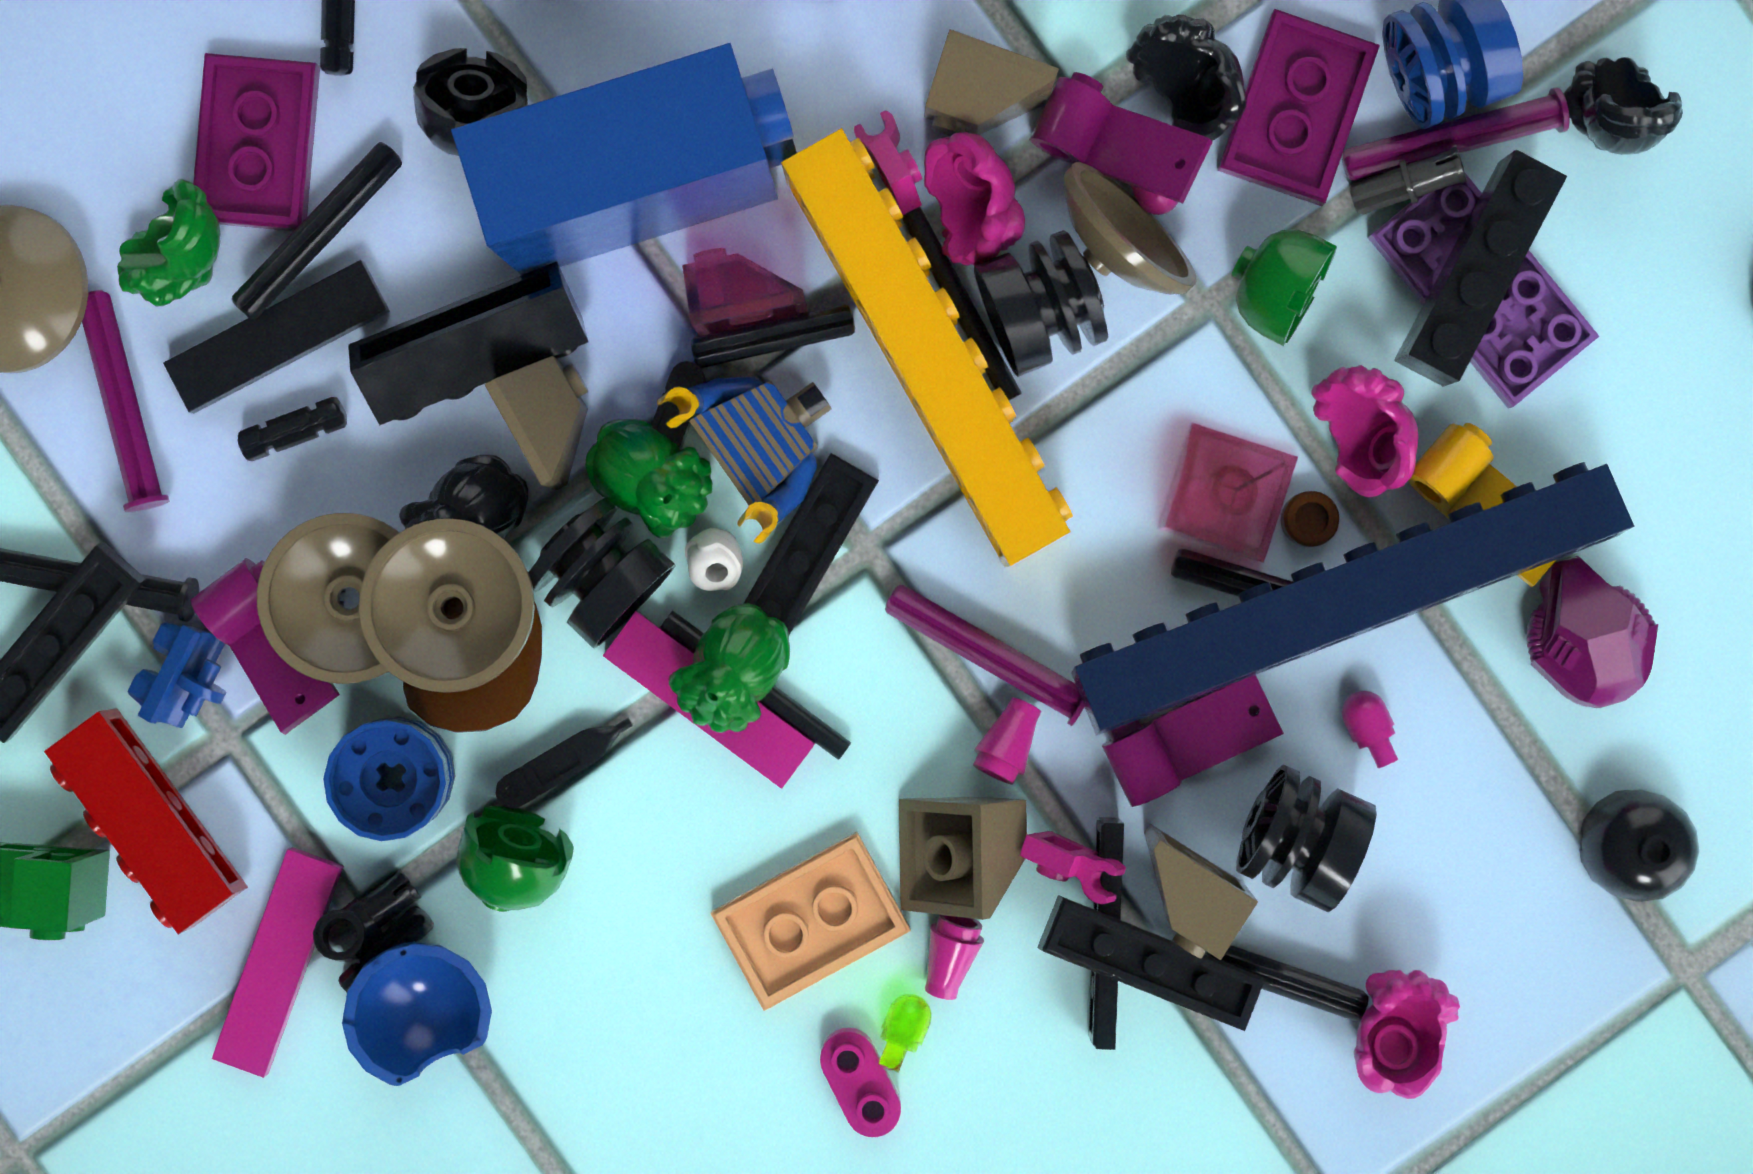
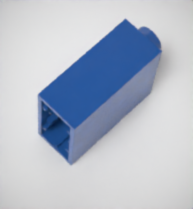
M731 42L451 129L486 245L520 275L556 261L559 267L778 200L770 168L782 165V161L797 153L793 141V131L773 68L742 78Z

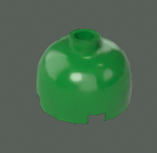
M1281 230L1273 233L1257 249L1247 245L1241 253L1231 276L1240 280L1236 302L1238 311L1248 326L1262 336L1282 346L1288 343L1315 298L1313 294L1320 280H1324L1334 259L1337 246L1316 235L1301 230Z
M504 806L485 807L482 817L474 818V813L472 812L466 818L456 858L459 875L464 885L486 907L492 910L507 912L539 906L559 889L566 877L574 850L568 835L559 828L555 837L551 832L539 828L544 825L545 818L535 813L518 808H506Z

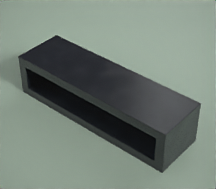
M1517 149L1497 163L1394 359L1395 362L1442 387L1461 380L1559 194L1567 175Z
M556 261L348 344L350 372L380 426L392 420L410 419L421 412L423 408L445 399H460L471 393L475 387L548 357L562 358L568 356L578 346L589 341L581 312Z

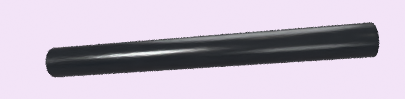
M918 207L904 214L902 220L911 237H915L924 250L931 264L929 270L940 289L943 287L953 301L960 316L957 321L966 338L972 337L983 354L988 368L985 369L986 375L994 389L1000 387L1009 401L1022 394L1020 388L948 256L942 254V245L921 207Z
M673 610L660 626V629L693 653L704 634ZM776 686L759 701L837 760L842 757L852 743Z

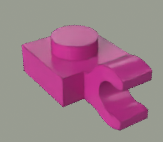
M885 110L880 113L885 129L880 134L874 136L866 134L861 124L854 126V133L856 138H859L865 146L881 180L892 194L902 215L922 206L915 183L923 179L909 150L898 153L896 147L900 141V133L893 115Z
M1052 831L1027 834L1019 855L1036 863V871L1050 879L1066 882L1070 877H1077L1081 882L1084 894L1091 901L1098 904L1114 902L1117 896L1102 887L1100 883L1101 874L1106 872L1109 875L1118 876L1123 875L1126 867L1118 860L1098 857L1097 851Z

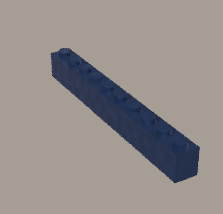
M1585 462L1575 464L1553 474L1555 483L1536 490L1533 482L1520 485L1502 493L1500 496L1503 503L1483 510L1480 502L1470 504L1448 514L1451 523L1431 530L1428 522L1415 525L1397 533L1396 538L1399 543L1378 550L1375 542L1365 544L1343 554L1346 563L1325 570L1323 562L1307 566L1292 573L1291 578L1294 583L1273 591L1270 582L1263 583L1238 594L1241 603L1220 611L1217 602L1211 603L1185 614L1188 623L1167 631L1164 622L1155 624L1134 633L1132 636L1135 643L1114 651L1112 644L1106 643L1081 653L1079 656L1082 664L1074 666L1071 674L1096 736L1620 536L1635 526L1608 464L1588 470Z

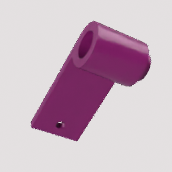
M1074 72L1071 78L1059 77L1029 138L1031 143L1058 159L1071 164L1075 162L1087 164L1107 177L1183 204L1213 143L1211 139L1113 105L1101 93L1104 86L1088 75Z
M245 558L193 596L190 601L195 613L205 627L217 639L230 646L279 731L286 735L340 694L333 683L313 679L295 670L270 645L262 629L257 609V587L265 561L261 560L255 564L250 559Z
M1254 675L1210 692L1143 724L1136 720L1107 731L1110 740L1104 743L1102 748L1130 806L1135 807L1169 793L1180 786L1182 780L1279 737L1284 732L1257 676Z

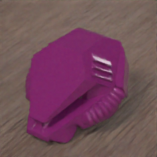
M1579 556L1554 562L1540 582L1539 590L1543 602L1538 605L1536 610L1532 611L1527 626L1526 641L1528 642L1527 648L1529 649L1528 653L1532 662L1530 665L1560 694L1581 706L1603 708L1626 701L1644 686L1651 673L1659 624L1652 620L1653 616L1649 614V609L1645 608V604L1640 603V598H1636L1634 593H1630L1628 589H1624L1621 585L1611 586Z

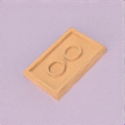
M858 831L719 906L710 913L763 1011L911 931L909 924Z

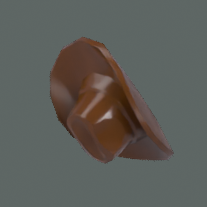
M458 598L449 600L445 605V614L449 619H456L463 612V603ZM536 603L533 624L528 640L516 660L504 672L479 687L460 692H433L403 682V691L408 708L430 726L455 733L488 731L515 719L530 702L540 671L542 624Z

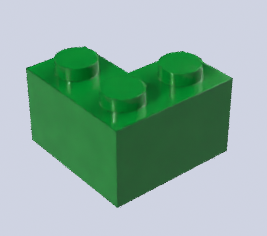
M0 842V927L30 930L29 938L36 940L65 939L66 932L84 931L85 924L104 917L106 913L110 850Z

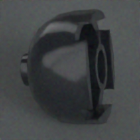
M454 48L434 54L421 63L416 72L413 98L417 123L431 143L448 154L459 156L451 129L528 106L526 76L515 63L498 53L486 51V59L467 57V48Z
M1642 789L1615 791L1596 802L1583 819L1581 832H1584L1581 840L1582 850L1579 849L1581 863L1591 880L1614 896L1636 902L1664 899L1680 890L1695 871L1700 852L1697 830L1687 812L1664 795Z

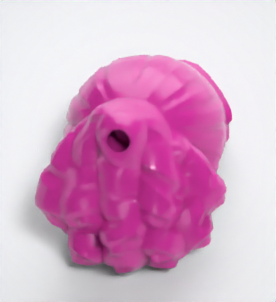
M960 132L953 134L950 138L945 137L932 141L925 151L924 186L927 188L928 193L937 199L940 206V221L945 227L942 231V236L945 238L942 254L948 256L952 263L975 266L997 257L1001 250H1008L1010 246L1015 245L1016 241L1025 232V216L1023 208L1015 199V184L1011 172L1003 159L994 151L989 142L978 134Z
M1362 365L1350 368L1341 367L1332 372L1327 379H1323L1319 384L1314 385L1311 390V395L1316 400L1313 406L1314 415L1321 421L1329 422V431L1338 447L1339 455L1337 457L1338 465L1335 467L1336 474L1353 491L1368 498L1378 496L1388 489L1393 490L1404 487L1415 470L1418 426L1412 411L1402 402L1404 397L1402 385L1398 381L1383 375L1379 369L1372 368L1368 370Z
M1387 970L1384 973H1374L1366 980V990L1371 996L1373 1004L1365 1011L1359 1023L1356 1047L1353 1052L1358 1077L1370 1091L1376 1093L1392 1091L1395 1095L1405 1099H1415L1432 1085L1442 1070L1447 1024L1459 1019V999L1457 996L1449 993L1447 985L1442 980L1428 978L1421 970H1413L1408 975L1401 970Z

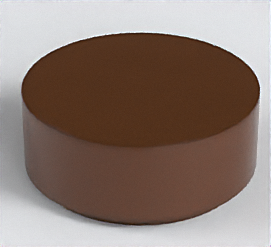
M1306 491L1298 493L1285 503L1280 517L1281 527L1286 537L1296 545L1302 547L1320 546L1328 542L1335 535L1339 526V511L1333 500L1321 492Z

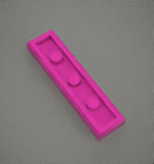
M635 611L603 654V657L693 723L691 714L682 711L677 704V694L670 688L668 679L677 669L693 664L694 653L660 629L658 625L639 611ZM758 702L761 710L760 718L755 722L748 723L747 728L743 731L733 732L728 730L720 733L711 730L708 724L705 726L695 724L781 789L815 745L812 740L760 702Z
M294 847L287 849L211 1059L262 1078L269 1074L315 948L313 940L315 925L328 912L344 868L343 865Z

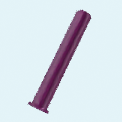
M1556 87L1550 89L1548 96L1438 124L1427 129H1419L1347 148L1342 154L1343 168L1350 180L1357 181L1400 168V161L1406 160L1407 164L1448 151L1454 147H1457L1460 154L1551 129H1556L1559 133L1566 132L1570 124L1567 102L1561 89Z
M103 290L88 292L87 306L82 324L128 498V503L124 504L123 508L125 512L155 508L167 504L170 500L169 496L162 495L112 300L110 295Z
M898 585L890 595L884 609L887 614L1069 718L1067 724L1070 726L1074 725L1085 707L1075 683L904 585Z

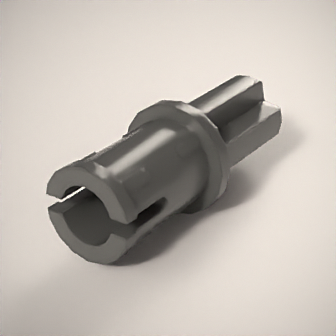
M1454 147L1448 151L1407 164L1406 160L1400 161V168L1354 183L1351 186L1350 194L1355 209L1359 214L1364 215L1411 199L1412 204L1418 203L1419 196L1458 183L1467 182V178L1463 171L1464 167L1458 149Z

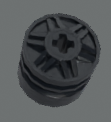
M1065 230L1050 235L1049 241L1054 262H1052L1044 246L1038 240L1029 243V259L1032 269L1029 272L1024 273L1019 263L1009 252L974 266L976 283L990 324L1009 366L1017 377L1052 363L1053 355L1050 336L1057 334L1062 344L1072 355L1081 352L1082 349L1077 325L1080 326L1086 339L1093 347L1106 342L1108 339L1107 324L1103 310L1104 302L1099 285L1088 261L1079 252L1073 239Z
M606 497L595 503L588 510L575 515L564 524L540 551L538 560L528 572L533 591L535 592L545 587L554 578L558 579L544 599L550 607L553 608L562 603L573 594L580 600L566 623L593 649L600 646L651 597L676 567L675 563L650 539L641 542L628 552L621 547L634 525L627 517L618 521L605 532L603 529L617 511V507Z
M1283 764L1275 771L1265 789L1260 792L1248 814L1236 860V871L1251 879H1254L1262 871V882L1271 888H1275L1283 881L1289 871L1293 869L1290 895L1329 913L1338 906L1347 894L1363 863L1374 832L1377 817L1376 805L1337 788L1319 808L1321 781L1308 776L1300 784V771Z

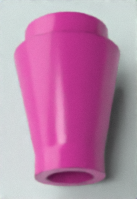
M1011 697L1006 709L975 747L974 751L978 755L973 766L999 781L1013 785L1017 775H1024L1036 723L1042 711L1026 701Z
M939 915L937 923L930 925L928 974L924 988L928 994L945 1000L957 998L959 988L984 943V938L980 935L983 926L979 921L972 918Z

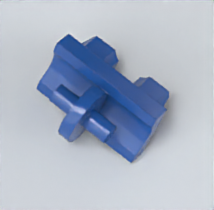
M166 622L162 623L152 641L154 644L153 649L167 656L159 673L148 669L141 670L135 675L127 692L142 706L138 713L139 717L149 723L156 724V722H162L183 728L189 715L197 717L205 700L221 704L227 693L224 689L214 684L222 667L216 661L225 643L217 639L209 630L188 625L179 626Z

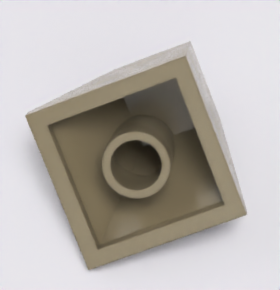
M950 29L927 98L924 118L932 120L931 127L947 136L960 132L981 135L1045 105L1050 97L1059 68Z
M551 356L484 384L540 484L555 490L566 486L588 411L581 396L589 391L573 363L564 367L561 361Z
M995 797L899 799L901 910L980 920L990 919L1025 861V858L1019 855L1027 835L1026 800Z
M1149 824L1144 834L1166 919L1171 929L1177 932L1172 940L1198 958H1202L1207 951L1221 960L1257 905V899L1244 882L1157 827Z

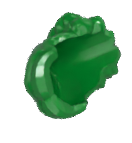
M178 179L174 182L173 186L163 192L162 201L168 205L169 210L152 219L147 231L135 232L132 238L124 241L119 248L122 260L117 265L121 290L131 294H140L145 301L152 303L155 307L168 305L176 299L183 298L190 291L207 285L213 276V264L219 252L221 242L219 220L210 204L206 201L205 192L198 186L183 179Z
M616 419L605 423L597 434V442L588 450L585 466L595 491L602 497L609 499L621 510L640 515L647 529L656 538L666 539L675 530L690 527L695 522L696 515L703 513L708 506L706 496L712 493L713 486L710 461L699 457L694 447L690 446L681 450L668 437L654 429L651 424L644 420Z
M750 603L735 605L719 613L712 619L711 626L699 640L694 652L693 664L679 668L669 676V686L677 694V704L681 710L691 714L694 724L700 726L708 724L711 730L723 733L728 730L740 732L745 730L748 723L755 722L760 718L761 710L758 702L772 690L782 671L787 669L789 665L790 642L788 629L784 622L775 617H768L762 609Z

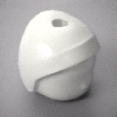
M709 528L694 536L685 547L689 577L697 587L707 591L720 589L728 591L736 585L743 569V556L738 541L730 532L719 528Z

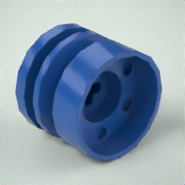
M1439 0L1438 11L1431 4L1421 2L1416 4L1410 10V13L1400 10L1389 14L1384 19L1382 37L1390 76L1407 114L1417 126L1427 129L1439 124L1444 116L1449 119L1459 117L1465 112L1467 99L1472 105L1483 108L1512 97L1521 91L1523 82L1522 55L1509 13L1501 0Z
M397 716L365 723L343 736L328 757L323 781L326 801L337 820L360 837L382 842L406 838L435 819L450 800L456 776L452 753L441 735L422 721ZM385 763L389 767H394L398 764L404 766L406 772L401 777L406 785L404 788L399 784H395L390 788L384 784L383 779L388 774L387 770L383 767Z

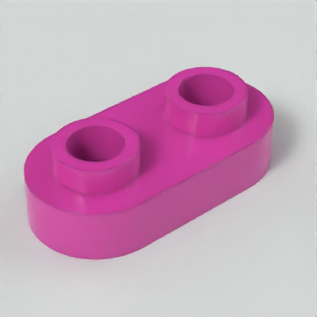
M847 1027L832 1032L822 1045L820 1064L848 1123L857 1133L866 1137L886 1135L894 1129L900 1119L901 1101L898 1091L874 1043L866 1033L856 1028ZM843 1051H852L858 1056L859 1061L853 1068H844L838 1063L837 1057ZM869 1101H877L883 1106L884 1111L877 1118H869L863 1113V1106Z

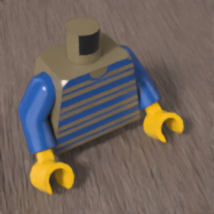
M754 376L715 378L688 389L683 387L671 389L657 400V405L669 401L673 402L679 409L680 414L666 423L667 426L677 428L693 415H697L689 422L749 505L738 519L737 525L740 527L747 519L756 520L762 526V531L755 538L754 542L757 544L764 542L775 529L777 523L782 521L804 501L817 469V461L813 453L818 449V446L805 428L832 410L831 406L814 382L786 401L772 381L763 383Z

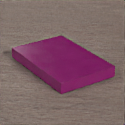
M1274 9L1269 18L1245 88L1247 96L1245 111L1241 119L1232 126L1217 171L1323 206L1330 192L1380 45Z
M205 53L193 185L198 186L205 192L206 201L210 204L218 218L219 225L294 231L307 218L320 66L317 63Z

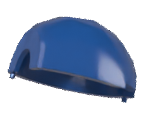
M407 942L379 953L362 967L347 991L341 1023L348 1050L365 1072L389 1085L400 1086L419 1077L428 1065L440 1058L456 1053L464 1055L482 1046L488 1037L492 1008L486 983L468 960L440 944Z

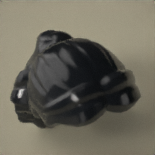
M1183 14L1173 17L1163 15L1161 18H1156L1154 24L1149 23L1141 29L1136 37L1137 40L1126 51V59L1133 64V75L1141 83L1152 82L1158 94L1169 104L1172 111L1173 126L1208 137L1213 141L1223 135L1230 125L1241 119L1247 105L1242 69L1237 56L1230 47L1215 39V29L1211 23L1204 18L1194 19Z
M1621 57L1615 62L1610 58H1602L1596 64L1591 61L1580 63L1575 67V75L1573 76L1571 86L1564 92L1569 110V118H1571V122L1576 129L1583 135H1586L1597 149L1614 154L1630 155L1650 150L1675 130L1683 115L1682 100L1679 93L1669 91L1668 97L1665 99L1660 88L1651 82L1649 71L1644 67H1639L1629 57Z
M490 454L477 455L457 462L455 467L443 475L434 485L428 500L411 502L400 509L399 518L405 529L435 519H460L481 525L504 539L523 520L529 498L526 481L518 474L512 473L511 468L500 457Z

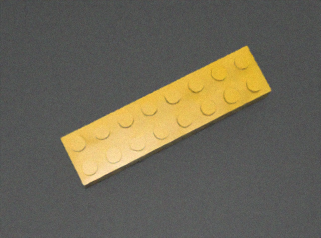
M840 128L782 161L781 164L787 185L1003 566L1010 567L1070 533L1071 531L1065 521L1072 518L1073 514L1057 487L1047 491L1037 473L1045 467L1038 451L1028 437L1019 441L1009 424L1016 418V414L1008 398L1000 387L992 392L982 376V374L986 373L985 369L988 368L983 354L972 337L963 342L954 327L958 324L959 313L946 290L942 287L934 291L927 277L930 276L928 269L931 268V264L917 239L914 237L906 242L899 228L903 227L900 220L903 218V215L888 188L886 187L878 192L874 186L872 179L875 178L872 169L875 166L861 140L856 138L850 142L843 129Z

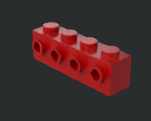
M118 708L96 712L44 751L53 763L50 765V772L56 782L64 790L75 793L86 808L83 811L85 821L98 836L102 838L107 837L119 854L116 860L120 869L132 882H140L152 899L150 901V908L162 925L167 928L173 927L179 935L198 925L248 888Z

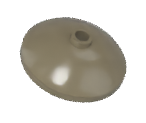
M1075 162L1064 173L1063 190L1070 220L1075 231L1087 247L1083 252L1084 257L1096 271L1104 276H1108L1112 272L1135 287L1169 295L1185 294L1196 284L1195 271L1182 249L1153 215L1141 208L1138 201L1112 179L1087 164Z
M2 205L0 206V373H22L39 368L53 360L74 338L81 325L87 306L88 276L85 261L77 243L60 223L37 210L22 206Z
M333 513L305 521L289 531L275 545L267 557L259 577L257 609L266 638L276 653L287 664L313 679L336 684L359 683L389 672L376 659L365 640L360 623L359 604L353 609H347L340 603V595L344 589L352 587L358 591L360 596L362 582L371 561L389 540L400 533L385 522L369 516L354 513Z
M460 519L425 521L395 535L378 551L371 561L364 576L359 597L361 628L370 650L381 665L392 675L411 686L444 693L460 692L479 687L504 672L516 660L526 644L532 628L535 610L532 582L525 564L517 552L493 531L476 523ZM458 598L463 603V612L458 618L449 619L445 614V605L449 600Z

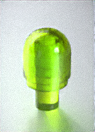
M903 994L891 1003L881 1026L883 1031L880 1038L887 1043L878 1065L899 1073L907 1051L916 1053L918 1046H922L931 1024L932 1012L929 1004L921 996Z

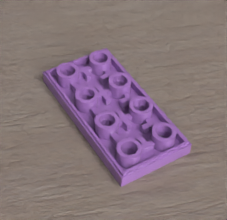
M1467 174V182L1458 183L1419 196L1418 203L1412 204L1410 202L1367 237L1422 304H1424L1482 194ZM1528 250L1470 363L1509 409L1522 401L1600 336Z

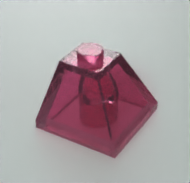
M726 248L700 251L693 255L695 262L682 265L691 325L699 336L808 313L803 289L738 253L727 255Z
M1191 423L1157 529L1264 563L1298 457L1196 423Z

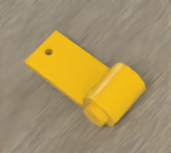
M1454 423L1449 424L1416 462L1414 474L1408 480L1415 491L1448 519V514L1476 502L1481 503L1483 510L1502 504L1503 501L1500 495L1517 487L1490 464L1494 459L1489 449L1492 441L1485 432L1471 423H1465L1463 426ZM1555 561L1517 576L1532 588Z

